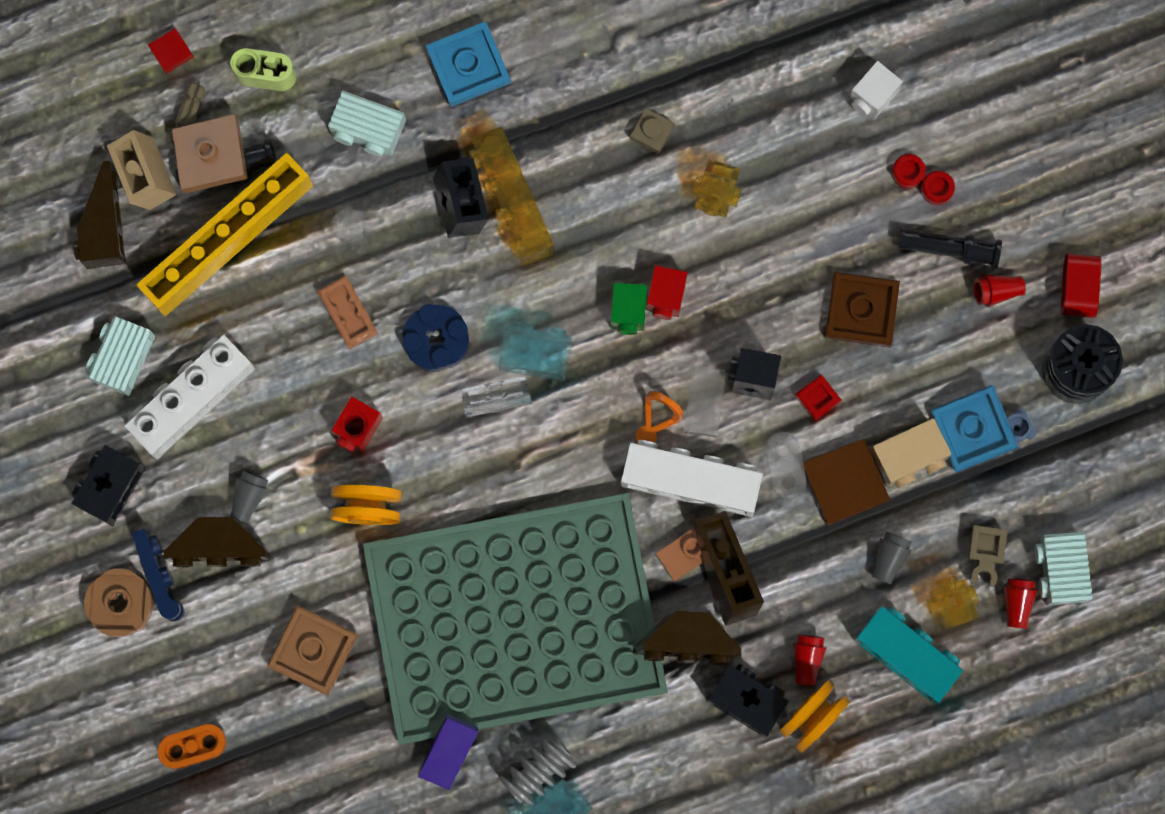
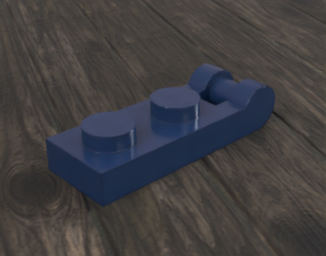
M146 529L131 533L159 613L169 621H180L184 617L185 609L182 604L173 598L169 587L174 585L173 577L168 566L162 567L158 555L162 554L163 550L157 535L151 536V533Z

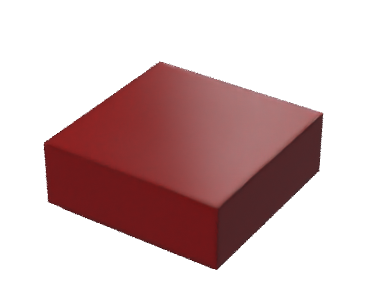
M176 28L148 44L166 74L194 58Z
M822 374L794 395L814 422L842 401Z

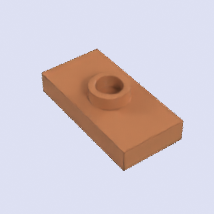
M346 275L317 291L349 350L378 335L375 326Z
M695 527L655 553L673 582H676L704 563Z

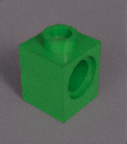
M614 283L611 329H617V333L623 335H636L637 331H644L647 285Z

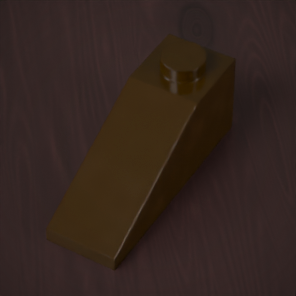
M110 160L102 162L77 228L78 240L73 241L75 259L80 260L86 269L126 264L116 169Z
M726 511L695 520L694 527L712 595L725 626L757 616L764 601Z

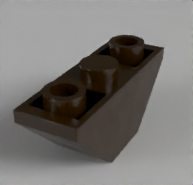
M198 517L163 551V558L173 562V567L181 568L193 567V562L207 561V567H227V561H240V566L260 567L261 561H270V554L233 517Z
M675 611L666 615L633 647V654L644 655L645 661H664V656L677 657L678 663H696L697 658L709 659V664L728 665L731 659L741 656V648L710 613Z

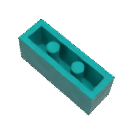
M881 606L854 642L934 705L938 704L964 671L958 666L960 660L946 649L942 653L931 645L933 639L921 629L916 628L913 631L904 624L906 618L896 609L889 607L887 610Z

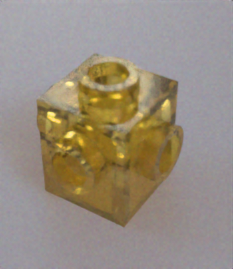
M709 159L703 176L697 175L692 194L697 195L694 208L702 210L711 216L719 215L726 217L730 206L737 207L742 188L736 187L741 168Z
M951 576L935 582L937 588L929 592L930 598L926 599L931 617L938 618L942 631L975 621L979 618L975 605L979 604L978 596L974 586L967 585L966 579L956 581L955 576ZM949 597L956 601V606L950 604Z

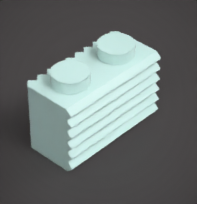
M342 91L328 127L331 134L334 135V140L339 143L352 146L354 142L365 147L364 150L374 156L382 157L383 154L392 156L406 118L403 112Z
M114 316L111 323L106 322L101 330L99 340L102 341L98 353H92L87 362L86 371L89 372L87 378L96 384L130 396L147 358V354L150 351V347L155 340V335L147 328Z
M1085 532L1049 534L1040 537V544H1035L1036 563L1042 564L1044 576L1040 577L1038 581L1040 597L1046 598L1047 605L1084 603L1092 600L1093 595Z

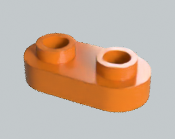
M204 724L165 737L159 744L158 757L161 763L168 768H185L219 757L226 748L227 738L220 727ZM212 735L216 743L212 748H207L204 740L207 736ZM179 745L183 753L181 757L175 759L171 751L173 747Z

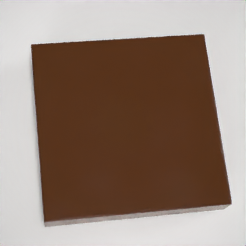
M834 272L825 339L891 348L900 281Z
M865 438L802 463L803 470L827 527L890 502V497Z

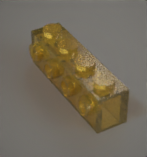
M502 126L472 138L473 150L469 151V155L471 158H474L476 169L482 168L486 177L485 180H482V184L488 198L494 197L499 209L494 211L501 228L507 227L512 238L507 241L515 258L521 257L524 266H528L554 255V243Z

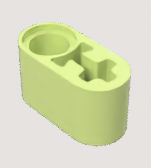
M243 48L236 51L231 57L230 65L235 77L244 86L286 91L296 82L295 69L291 60L285 54ZM244 63H255V67L251 72H240V68ZM280 68H284L285 71L280 72V75L276 77L274 73H279Z

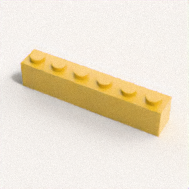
M285 153L137 283V287L166 317L313 187L309 175L288 153Z

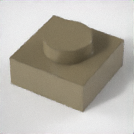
M645 108L630 136V140L660 154L675 123Z

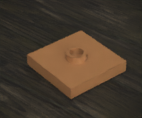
M235 114L172 129L180 189L184 194L248 179L239 119Z
M297 605L266 667L329 697L359 635Z

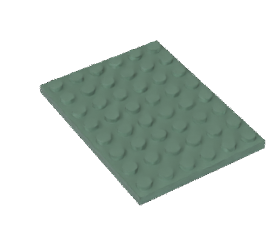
M629 493L363 544L398 745L435 739L447 714L477 726L478 730L668 694L662 661H645L644 655L633 654V647L655 627Z

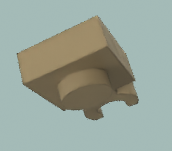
M977 525L972 526L968 560L978 562L977 567L970 574L971 584H977L978 574L984 572L989 576L988 587L995 586L997 573L993 568V564L1002 565L1004 563L1008 530Z

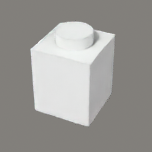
M877 61L852 89L849 100L852 101L853 108L863 116L869 115L875 120L900 91L903 81Z

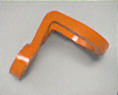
M656 391L648 392L645 397V426L640 427L636 431V444H638V440L655 443L657 432L671 427L682 420L683 410L681 407L662 393ZM652 400L659 401L668 406L673 411L674 416L652 427Z

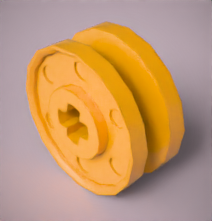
M339 485L331 487V497L346 502L345 506L330 509L329 518L331 520L362 525H393L400 523L401 514L397 511L386 509V504L402 501V491L371 485Z
M829 680L816 692H813L791 715L790 720L779 730V733L784 737L791 735L797 729L803 733L795 746L800 753L804 752L836 721L840 713L851 702L844 695L831 704L827 698L835 685Z

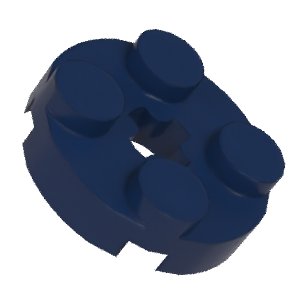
M432 304L422 306L408 318L403 329V346L410 360L417 367L429 372H438L458 365L465 357L469 348L468 327L462 316L448 306ZM437 330L442 331L441 336L445 339L444 343H436L435 346L429 345L430 338L428 334L430 332L435 333Z

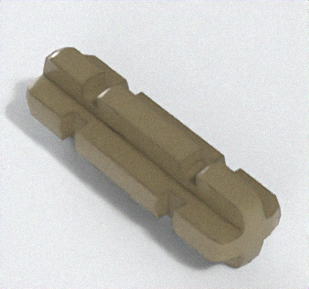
M196 83L188 84L185 92L186 99L182 100L175 121L176 128L195 124L201 107L199 102L203 101L205 95L203 86ZM171 133L170 141L174 144L173 133Z

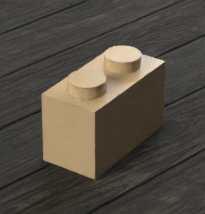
M132 130L107 145L130 204L151 210L177 195L153 137Z
M934 418L873 446L870 450L887 488L896 484L898 489L916 481L914 475L924 470L929 475L947 466L945 461L952 455Z

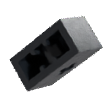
M474 158L442 162L433 176L447 237L454 238L479 234L488 222L489 217Z
M741 348L739 357L732 356L727 382L733 383L732 393L771 400L776 386L781 355Z
M104 445L101 451L97 450L89 462L91 470L86 479H81L76 484L72 492L74 500L71 504L113 527L146 468L139 462ZM102 480H109L112 483V487L110 489L100 486V482Z
M738 664L736 668L729 665L707 702L764 738L768 737L789 702L783 698L785 692L770 682L763 686L755 681L754 677L756 674L741 664ZM753 690L756 693L755 700L759 703L757 706L751 704L749 707H745L743 705L744 698L740 694L741 692L748 694Z

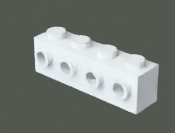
M222 335L219 339L217 337L211 339L203 347L202 351L204 353L195 361L189 360L178 370L177 374L179 376L170 384L164 383L153 393L154 399L145 407L142 405L137 407L128 416L129 422L125 427L155 459L158 460L255 370L251 362L225 335Z
M638 440V444L630 443L621 487L753 517L763 473L756 472L757 467L745 463H737L736 467L723 464V459L710 455H704L703 459L690 457V451L673 447L668 452L657 449L658 444L646 440Z

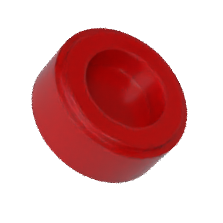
M914 154L900 156L892 168L893 180L898 186L905 189L915 188L920 185L926 174V166L923 160Z
M944 171L930 172L921 184L922 197L932 205L947 203L955 191L953 178Z

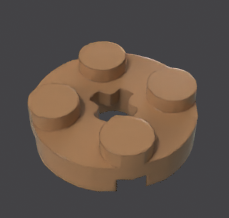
M111 569L100 574L101 576L89 585L84 596V611L88 620L101 633L111 637H127L143 630L151 618L154 607L153 593L147 581L126 569ZM117 594H123V599L128 601L127 607H123L122 612L116 613V608L110 606V602L117 599Z

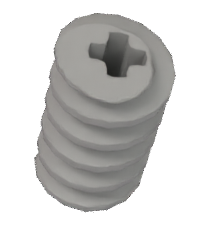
M552 734L553 743L545 739L540 740L543 752L534 748L530 749L533 758L532 762L523 757L520 758L522 771L512 766L509 768L512 780L503 776L499 777V780L521 805L522 802L531 806L536 804L532 795L533 792L542 797L545 796L543 783L551 787L556 786L553 774L562 778L566 777L563 768L564 764L573 769L577 767L571 755Z

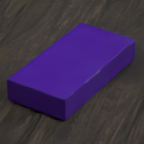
M447 714L418 771V777L450 790L479 732L478 727Z

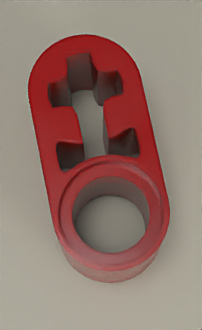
M1066 253L1062 274L1061 315L1096 318L1100 295L1101 256Z

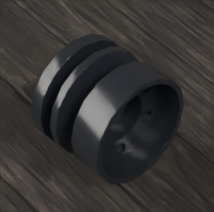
M1089 324L1073 326L1060 335L1044 356L1042 372L1045 384L1053 395L1064 402L1074 404L1092 402L1106 392L1120 375L1123 364L1121 347L1111 333L1099 326ZM1082 355H1085L1086 361H1092L1088 368H1085L1084 362L1079 361Z

